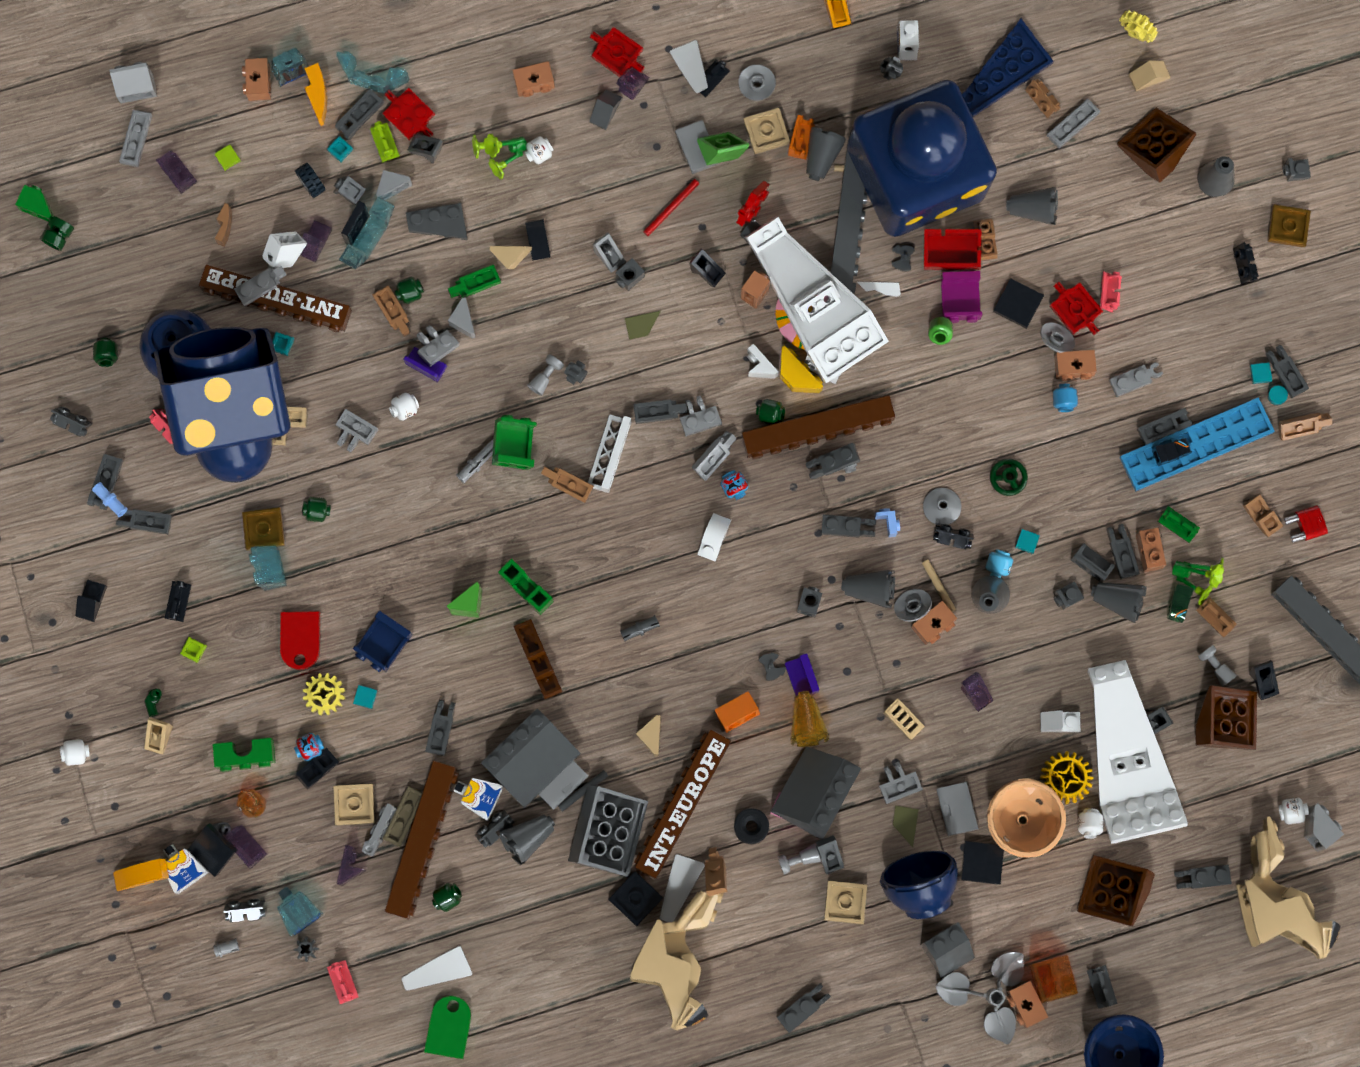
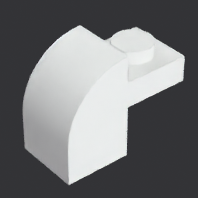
M713 513L701 541L698 552L699 556L716 561L722 542L727 534L731 522L730 519Z

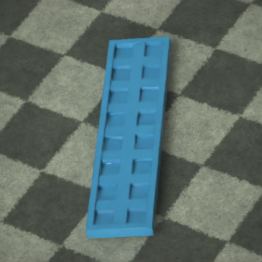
M1258 397L1126 453L1119 458L1136 492L1273 434L1275 431ZM1187 438L1192 453L1179 458V460L1158 467L1152 453L1154 447Z

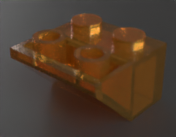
M1068 955L1029 964L1035 989L1041 1003L1078 994Z

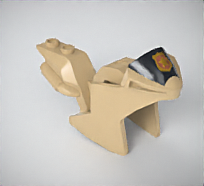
M1269 816L1263 820V831L1252 836L1251 839L1253 875L1249 880H1244V885H1236L1240 909L1252 947H1256L1277 935H1281L1309 950L1317 959L1326 958L1338 938L1341 925L1335 921L1316 922L1314 906L1307 893L1292 887H1284L1272 880L1270 873L1283 860V850L1285 848L1282 840L1278 839L1276 833L1278 831L1277 825Z
M697 892L684 909L678 921L662 924V921L657 919L630 975L632 982L660 987L671 1014V1028L674 1030L696 1025L709 1016L704 1005L689 996L698 985L701 967L686 944L685 934L687 931L705 929L710 921L714 922L717 911L714 910L716 902L721 903L724 893L708 896L706 892Z

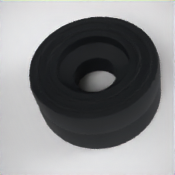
M755 808L741 811L734 822V832L737 838L746 844H757L763 841L769 831L767 816ZM749 821L756 822V831L749 832L746 829V823Z

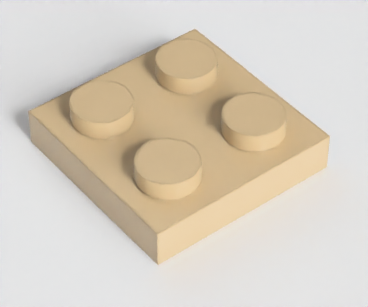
M779 108L743 118L754 155L790 144Z
M374 784L334 786L336 826L375 823Z
M828 881L824 921L863 925L867 885Z

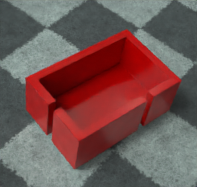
M924 229V270H981L982 229H945V236H941L942 229Z

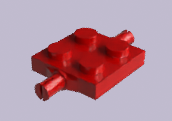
M615 27L604 37H601L595 31L590 35V38L598 43L596 50L591 55L592 58L620 78L632 67L640 73L645 69V66L637 62L643 47Z
M410 88L398 97L391 90L387 91L388 94L385 93L384 96L392 103L382 114L408 140L420 132L427 137L433 136L434 133L427 127V124L435 116V113Z
M763 181L751 192L745 205L738 210L739 218L736 222L737 224L744 226L747 222L750 223L754 216L756 217L762 208L759 205L762 201L766 200L769 191H767L770 186L769 183Z
M1060 281L1057 282L1053 287L1059 292L1060 296L1050 304V308L1072 335L1086 327L1093 336L1096 335L1100 330L1093 321L1103 313V310L1080 282L1067 290Z

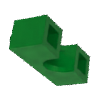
M512 558L498 571L499 576L539 615L554 602L553 598L540 585H537Z
M272 738L252 740V749L246 756L237 755L233 742L213 744L214 767L220 769V772L232 771L233 767L247 770L251 769L252 765H259V768L271 767V763H276L274 740Z

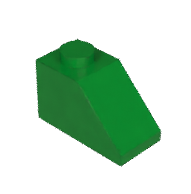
M24 185L15 204L16 207L22 212L49 222L53 214L45 195L42 193V189L31 185V187Z

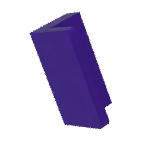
M414 347L409 356L404 357L405 364L438 383L447 365L438 361L429 367L418 355L419 349Z
M807 653L785 663L797 699L820 691Z

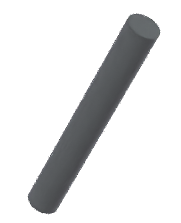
M605 770L600 772L559 804L560 810L563 812L584 796L587 785H598L608 777V774Z

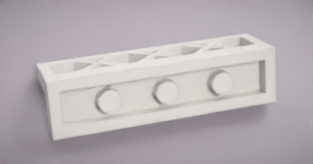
M609 415L588 483L594 485L593 489L606 493L610 492L631 425L630 417L624 416L620 418ZM612 420L621 423L619 431L615 433L610 428ZM613 438L615 441L614 448L607 451L605 442ZM607 455L610 460L609 464L602 469L599 460ZM600 473L604 477L602 486L592 483L594 477Z

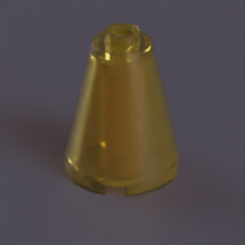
M809 691L799 692L794 698L790 738L793 746L794 743H797V747H811L819 745L821 740H824V743L829 740V733L815 697Z

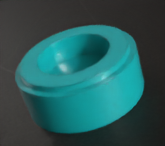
M1274 386L1268 392V400L1273 405H1282L1288 398V392L1283 386Z

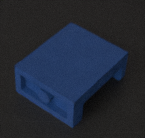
M379 610L375 616V621L358 645L353 647V650L356 652L355 656L363 662L367 659L372 663L370 666L380 673L381 670L384 672L388 671L413 634Z

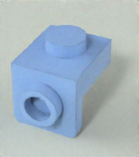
M889 508L879 509V512L875 513V520L886 519L888 537H896L897 531H900V521L896 520L895 511H890Z

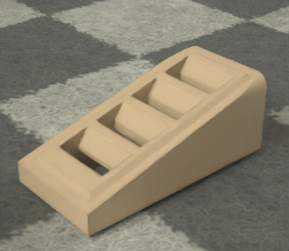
M898 698L883 713L910 740L925 727ZM899 707L900 710L893 716L892 712ZM904 712L906 716L899 722L897 718ZM910 718L912 721L904 727L902 724ZM915 723L917 727L909 733L908 729Z

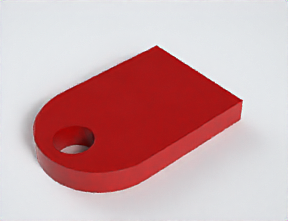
M319 611L281 612L280 653L283 661L292 669H308L319 658ZM298 655L305 656L304 664L297 665L295 658Z

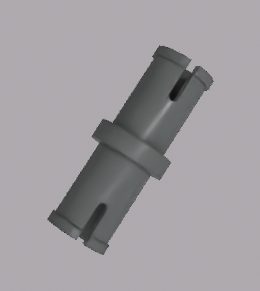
M654 615L644 621H637L635 625L620 630L626 642L638 635L643 636L645 632L660 627Z

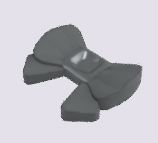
M897 245L892 251L900 254L901 260L892 262V266L903 272L911 271L909 262L915 249L911 246L900 247Z
M765 654L758 659L765 667L767 681H773L780 675L783 676L786 671L785 667H774L773 662L779 657L778 654Z

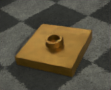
M1274 204L1272 206L1268 242L1305 248L1307 245L1311 210Z
M280 507L242 512L246 550L285 546Z

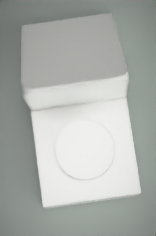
M752 344L748 348L747 357L754 365H757L749 371L748 376L775 379L778 376L777 369Z
M1063 710L1041 712V732H1080V712H1063Z

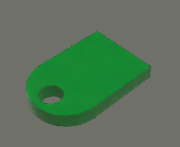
M447 996L440 999L434 1005L426 1039L425 1053L464 1059L472 1014L469 1005L463 999L456 996ZM452 1000L457 1001L459 1004L456 1012H451L448 1009V1003Z

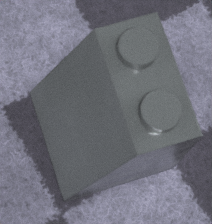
M959 922L920 944L941 979L975 958L969 938Z

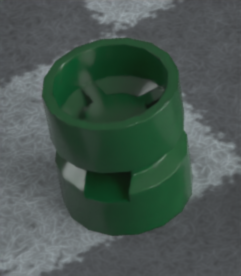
M52 216L48 223L49 229L44 230L39 239L53 249L62 251L66 244L65 238L70 237L74 227L66 221Z

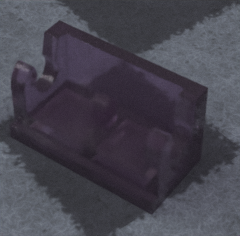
M169 151L156 159L160 168L180 194L197 183V180L176 153Z
M242 825L235 827L225 836L237 849L236 854L248 868L252 869L267 855L264 849Z

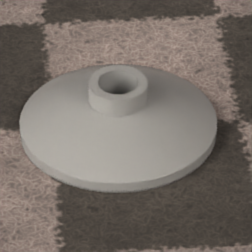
M751 65L742 71L738 84L741 93L746 98L760 101L768 98L773 93L776 80L769 68L763 65ZM754 83H759L760 87H754Z
M1053 322L1042 326L1040 335L1049 348L1059 353L1073 350L1075 340L1068 329Z
M937 488L925 497L923 511L927 519L933 524L940 526L941 524L949 525L959 517L961 501L952 490ZM941 502H944L946 504V508H941L939 504Z
M909 590L898 597L894 605V611L897 617L903 621H917L930 611L932 600L930 595L924 590Z

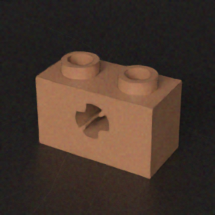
M268 58L245 59V66H242L243 77H246V83H243V94L247 96L249 101L271 100V76Z
M549 61L513 70L519 97H530L537 92L547 93L555 88Z
M754 270L741 289V299L757 309L769 292V277L763 272L758 273Z
M1095 350L1057 352L1054 356L1056 379L1071 381L1073 378L1080 377L1081 380H1088L1095 376L1097 372ZM1073 363H1076V366H1079V368L1075 369V366H1072Z
M1153 528L1139 531L1136 534V540L1143 572L1163 569L1166 566L1159 529Z
M941 601L927 615L916 621L911 628L925 645L929 642L934 644L941 638L940 633L944 630L949 632L956 626L954 622L957 620V617ZM933 620L934 622H939L938 629L931 626Z
M1027 981L1007 991L1009 995L1006 997L1011 1008L1015 1007L1018 1013L1015 1017L1020 1026L1024 1025V1028H1028L1048 1018L1031 981ZM1023 1000L1030 1002V1006H1028L1030 1009L1028 1011L1021 1007L1024 1004L1022 1003Z

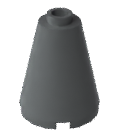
M811 127L806 174L809 175V179L819 181L825 178L844 146L846 139L834 132L822 131L823 129Z
M1222 156L1204 164L1197 175L1200 190L1211 197L1227 195L1235 183L1233 161L1229 157Z
M1057 187L1013 195L1006 202V210L1010 211V215L1056 225L1057 216H1054V214L1058 210Z
M885 570L846 576V580H842L841 589L845 591L847 596L891 609L892 604L889 601L894 599L895 577H891V575L895 572L894 570Z
M985 576L974 584L971 597L974 605L981 612L995 614L1007 606L1010 600V590L1003 579L997 576Z
M1099 582L1098 585L1093 586L1091 596L1094 597L1093 601L1130 622L1136 623L1142 610V596H1146L1147 586Z
M541 815L500 832L499 837L506 851H510L514 855L512 859L517 864L522 865L554 832L555 823L550 816Z

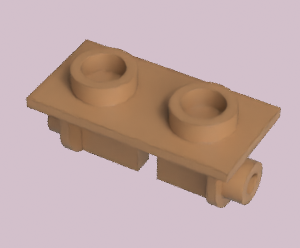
M1034 79L1025 89L1047 118L1053 112L1061 109L1060 103L1053 95H1046L1050 91L1043 81Z
M1210 597L1196 610L1223 638L1237 625Z

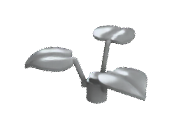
M1009 952L1000 955L994 960L991 966V973L998 978L997 989H989L986 993L968 990L970 986L968 978L962 973L953 972L946 975L936 984L937 993L945 1002L953 1006L964 1005L968 1000L967 994L985 997L988 1003L995 1005V1012L988 1013L984 1019L986 1033L996 1040L1010 1044L1015 1033L1016 1019L1014 1013L1008 1007L1000 1008V1005L1005 1001V995L1001 991V981L1007 986H1014L1022 980L1024 975V955L1019 952Z

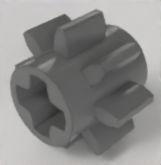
M895 56L892 58L887 57L880 64V72L883 73L884 78L888 80L893 78L895 80L902 74L903 64Z
M577 360L576 364L571 361L564 372L567 375V381L573 385L576 381L582 383L588 373L585 370V364Z
M308 937L304 938V942L297 940L299 946L294 951L299 952L298 959L304 956L305 962H308L309 957L316 958L314 953L320 950V948L314 946L316 940L309 942ZM304 945H305V946H309V945H310V947H309V950L311 951L310 953H304V954H303V952H304L303 946H304Z

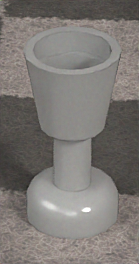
M550 354L546 358L548 366L542 374L539 373L527 384L533 392L540 396H543L549 383L548 378L554 369L561 370L564 366L560 360Z
M1212 645L1201 653L1198 658L1201 661L1208 659L1215 668L1214 673L1223 687L1237 675L1225 664L1221 665L1213 655L1216 652V648Z
M815 843L800 851L798 856L789 859L785 855L777 856L784 875L790 872V866L801 862L803 865L821 862Z

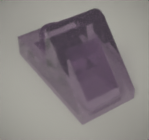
M633 68L621 76L616 84L620 86L619 92L633 100L650 77Z
M314 220L309 232H304L303 239L307 244L300 256L316 262L332 228Z
M977 671L961 682L962 692L978 712L994 701L981 675Z
M345 845L337 879L338 885L343 886L366 871L351 867L352 863L355 864L357 859L355 847Z

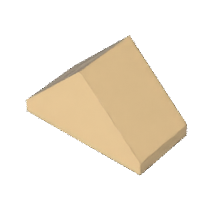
M1148 61L1129 74L1135 91L1170 79L1163 61Z
M490 246V251L507 269H514L532 250V246Z
M656 715L636 733V736L654 756H659L660 715Z
M149 717L144 749L163 755L173 726Z

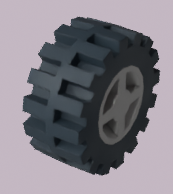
M307 162L294 170L312 198L317 197L326 190L317 174Z

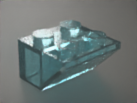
M277 546L251 547L252 553L249 554V559L256 571L253 572L255 584L257 583L258 587H261L264 591L287 586L279 548Z

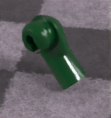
M158 688L152 689L144 700L149 717L158 715L156 704L162 696V692Z

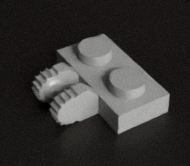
M429 325L426 327V331L433 340L429 342L422 332H419L417 337L424 345V347L418 350V355L431 367L459 346V342L448 330L438 335L437 331Z
M701 395L696 397L701 411L695 413L689 399L685 400L689 415L680 417V422L686 437L722 425L716 406L705 409Z
M347 409L344 410L335 424L344 431L337 442L339 446L345 443L349 434L354 437L348 445L347 450L349 452L354 450L359 440L369 445L378 431L377 427Z
M899 762L895 763V769L900 776L898 779H893L888 766L883 768L889 782L880 785L879 788L886 804L923 790L916 772L905 775Z

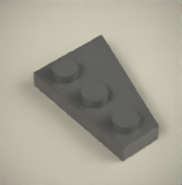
M461 203L406 212L409 233L431 236L439 235L446 238L454 237L468 240Z

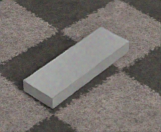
M1087 99L1047 133L1046 136L1060 149L1097 117L1101 111Z
M133 109L119 160L120 164L139 167L152 119L151 113Z

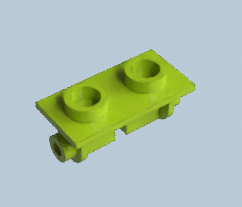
M381 121L374 123L375 127L370 128L382 163L399 157L400 155L388 123L382 124Z

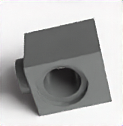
M633 258L615 272L616 283L622 289L625 287L628 291L645 277V271ZM626 273H632L634 277L632 279H626L624 275Z
M808 586V589H803L797 613L816 617L822 593L819 592L818 588ZM813 597L816 603L814 605H807L805 598Z

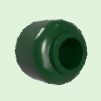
M412 276L397 283V290H395L398 300H403L405 304L421 299L422 293H424L420 280Z
M101 338L93 345V360L99 366L110 367L118 360V345L109 338Z
M765 399L761 404L757 405L756 415H758L759 421L762 423L777 424L784 420L785 407L779 401Z
M308 497L306 501H303L302 516H305L307 521L323 522L326 516H330L331 505H327L325 498Z
M446 882L433 891L432 903L437 910L441 909L444 912H448L460 904L462 893L456 884Z

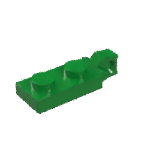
M491 265L459 278L455 282V286L448 288V292L451 298L460 295L462 298L468 297L501 284V280L495 266Z

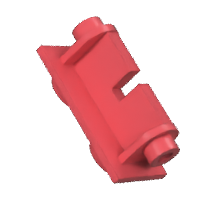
M1103 271L1100 308L1111 313L1120 306V292H1115V290L1121 289L1122 276H1120V272L1110 274Z
M153 409L154 413L149 417L151 419L150 422L158 431H162L165 428L166 430L162 435L170 444H173L165 409Z
M346 960L336 962L327 967L340 1004L359 997Z

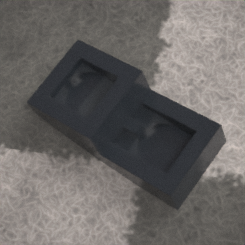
M544 219L526 222L529 246H532V261L550 258Z
M325 748L320 756L312 758L311 762L299 770L295 776L308 790L329 773L339 761L328 748Z

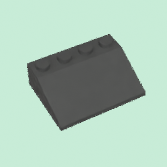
M537 708L481 763L525 808L581 753Z
M806 746L771 812L822 840L861 768L843 758Z
M587 785L568 861L629 877L648 801L600 786Z

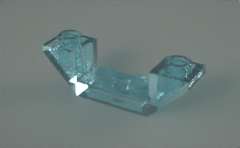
M337 51L336 53L338 62L350 84L385 94L388 93V90L392 91L409 82L408 72L399 67H390L386 80L376 75L373 77L368 76L360 70L355 72L354 70L357 65L355 56L346 51L343 53Z
M378 197L368 212L370 215L369 220L354 244H348L339 261L355 270L369 258L386 231L395 206Z

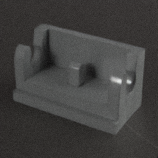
M1083 543L1071 559L1072 562L1099 582H1103L1115 567V565L1109 563L1085 543Z

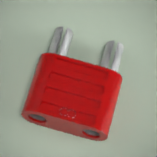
M1318 505L1297 511L1295 515L1284 518L1286 525L1297 521L1301 533L1291 536L1292 542L1302 539L1307 541L1328 534L1327 526Z

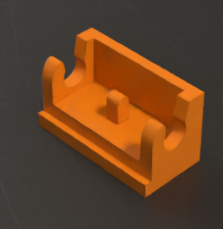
M798 114L788 156L807 159L811 127H815L812 118L807 121L804 120L803 115Z
M749 691L715 709L717 718L726 733L760 715L759 708Z

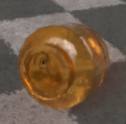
M256 789L243 790L239 793L237 807L246 817L256 818L265 811L266 800Z

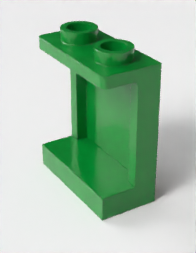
M502 415V417L496 419L492 465L522 470L533 468L535 460L531 459L533 428L537 426V422H532L530 418L513 419L511 415Z

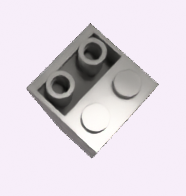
M136 62L132 66H116L114 69L109 70L115 93L120 103L157 97L154 76L147 63Z
M1317 803L1308 807L1309 815L1305 817L1304 837L1317 852L1325 850L1344 835L1341 831L1342 827L1336 820L1333 821L1328 816L1329 811L1325 806Z

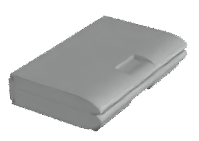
M703 120L675 131L692 174L719 164L706 165L697 143V138L709 136Z
M573 761L539 795L554 810L588 775Z
M967 782L936 789L948 836L979 829Z

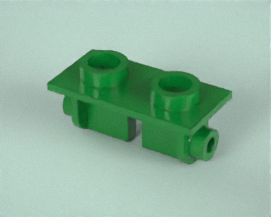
M1169 506L1157 521L1188 543L1191 542L1200 529L1196 524Z

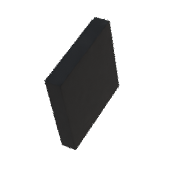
M361 201L357 203L341 232L345 244L351 247L369 218L366 205Z
M1010 278L993 312L1027 329L1044 295Z
M209 823L194 840L188 851L216 877L237 852V849Z
M964 841L961 881L1001 885L1004 850L997 844Z
M634 871L608 900L637 927L660 903L663 897Z

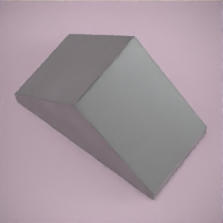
M383 170L376 193L379 203L411 187L410 177Z
M608 232L593 243L595 254L611 273L626 262Z
M465 297L460 300L448 322L451 327L473 339L476 337Z

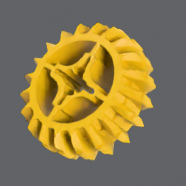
M1068 751L1064 752V757L1061 752H1058L1057 759L1052 755L1050 757L1051 762L1045 761L1044 764L1048 768H1042L1041 771L1046 773V775L1040 776V779L1046 780L1044 784L1052 788L1061 801L1064 798L1065 804H1069L1070 798L1073 803H1076V796L1080 800L1084 799L1082 793L1089 794L1085 787L1091 788L1093 786L1087 780L1094 779L1093 776L1087 775L1092 772V769H1085L1089 763L1085 762L1082 764V756L1076 760L1075 752L1072 753L1070 758ZM1068 762L1065 771L1053 770L1057 764ZM1074 765L1079 769L1082 780L1075 776L1073 772ZM1068 772V774L1070 775L1069 777H1071V780L1067 781L1065 784V781L1062 778V776H1064ZM1051 776H1054L1060 782V790L1054 786ZM1069 784L1080 785L1076 792L1065 793Z

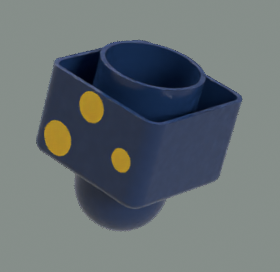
M951 80L939 81L858 115L854 120L847 143V151L881 225L888 235L894 237L904 235L980 203L986 197L997 174L996 165L958 85Z
M214 328L193 333L181 338L173 345L156 349L154 355L174 450L183 456L196 454L204 470L214 478L224 482H243L258 475L266 467L271 457L272 438L286 435L291 428L278 359L269 329Z

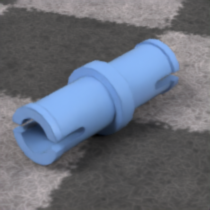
M101 482L93 487L92 491L118 517L126 513L127 508Z

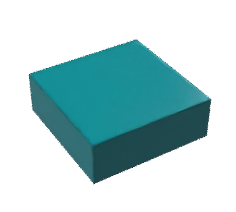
M338 136L327 148V151L341 163L353 151V147Z
M275 332L272 340L275 352L288 356L294 337Z
M1270 362L1250 365L1252 384L1273 381Z
M1022 529L1015 548L1034 554L1040 535Z
M358 685L353 704L373 709L378 690Z

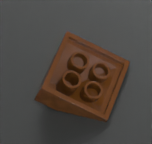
M1156 107L1117 143V146L1147 175L1161 183L1174 171L1194 140L1196 132Z
M1209 686L1196 724L1195 746L1256 750L1257 692Z
M1093 855L1077 912L1133 927L1150 893L1155 873L1146 868Z

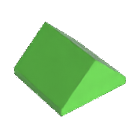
M730 132L697 138V143L706 165L738 159L749 148V143Z
M476 582L447 605L452 615L479 618L482 589L479 583Z

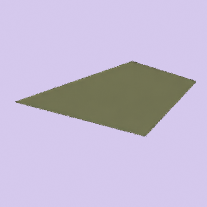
M661 311L625 318L629 340L648 336Z
M896 806L893 826L913 848L919 809Z

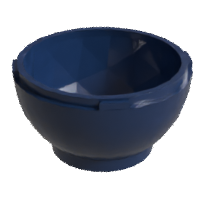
M172 309L157 314L146 324L140 337V355L144 365L151 374L158 378L156 361L152 357L156 349L173 345L183 337L211 328L205 320L188 310ZM174 336L175 341L170 342L169 338Z
M944 851L914 853L888 865L882 872L880 884L887 898L896 907L905 911L909 918H930L941 914L951 905V896L955 891L958 879L957 863L951 855Z
M1121 1014L1103 1019L1088 1034L1084 1046L1083 1055L1086 1067H1163L1164 1051L1159 1035L1149 1023L1135 1016ZM1118 1026H1119V1027H1122V1030H1115V1029H1116V1027H1118ZM1117 1051L1122 1052V1057L1120 1059H1118L1115 1055Z

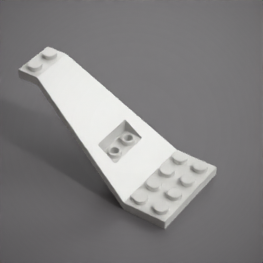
M779 217L771 219L745 237L765 274L769 277L768 280H770V284L805 351L825 383L889 342L872 311L787 233ZM827 295L828 301L824 302V297ZM809 306L813 307L811 312H808Z
M1126 660L1088 668V675L1094 691L1099 805L1111 844L1186 827L1188 822Z

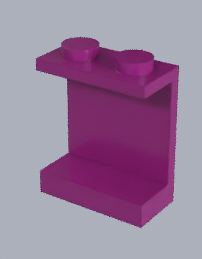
M980 271L942 272V315L952 323H958L959 320H966L968 323L981 320Z

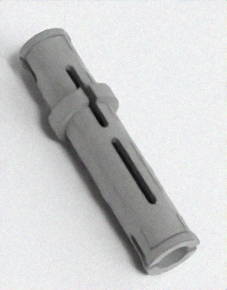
M494 438L472 460L469 459L467 461L468 464L456 474L461 482L465 484L475 472L478 473L480 471V467L492 456Z

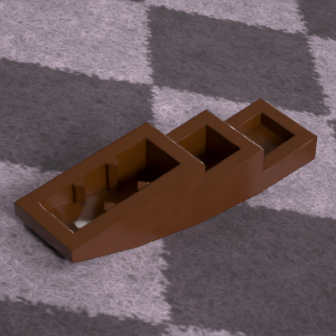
M529 619L513 626L544 699L561 693L562 689L532 620Z

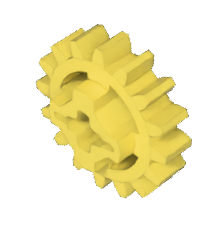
M1128 10L1120 17L1121 25L1124 26V29L1132 38L1149 43L1153 42L1158 34L1157 28L1153 27V23L1145 15L1143 16L1135 11L1131 12Z
M319 673L318 679L312 676L313 682H306L308 689H303V692L307 694V696L303 697V700L309 701L306 706H313L311 711L315 713L318 710V714L321 716L323 711L327 715H330V710L337 712L336 706L342 707L343 705L340 703V700L345 699L341 695V693L345 692V689L340 688L343 683L341 681L336 683V676L330 679L329 673H326L325 677ZM326 682L333 684L335 688L327 687ZM318 684L317 689L312 692L313 688ZM323 690L329 693L326 694L325 699L320 696L321 694H323ZM333 697H336L335 701L330 704ZM319 700L323 707L317 706L313 701Z

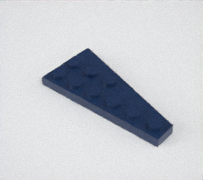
M1022 19L1017 22L1013 30L1007 35V38L997 48L980 73L962 94L973 117L1053 64L1052 58Z

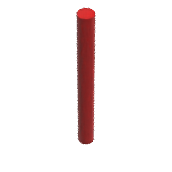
M694 179L654 219L643 233L649 236L699 185V182Z

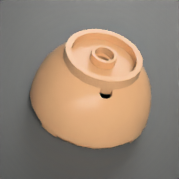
M1018 779L1005 784L995 793L988 807L987 823L993 840L1000 848L1012 855L1030 858L1040 856L1057 845L1065 829L1066 812L1059 796L1052 788L1034 779ZM1036 799H1040L1042 804L1037 803ZM1020 817H1024L1026 819L1025 824H1021L1019 822Z

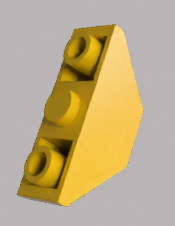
M784 345L781 349L780 379L792 392L820 393L823 389L822 380L817 375L813 376L809 372L810 368L808 365L796 358L797 354L794 350L788 349Z

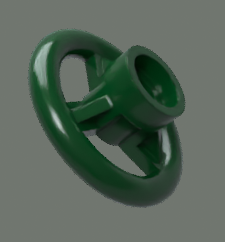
M1014 459L998 461L990 472L992 487L998 493L1005 496L1019 494L1025 488L1028 481L1025 467ZM1011 464V467L1006 468L1002 475H996L997 470L1001 466ZM1016 468H1018L1022 474V481L1019 486L1015 482L1018 477ZM1006 474H1011L1012 479H1008ZM996 481L1009 483L1013 490L1002 489Z

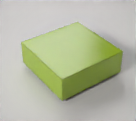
M230 144L214 154L225 171L240 162L239 157Z
M188 637L180 654L198 663L207 646Z

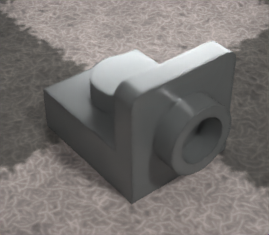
M1292 158L1287 159L1283 165V175L1286 176L1287 182L1311 178L1308 159L1293 161Z
M345 176L343 178L340 177L334 185L336 188L333 192L340 194L355 205L366 189L349 176Z
M1075 582L1054 592L1055 597H1053L1057 606H1061L1063 610L1084 599Z

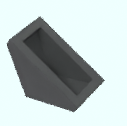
M605 90L596 101L590 123L607 130L623 97Z

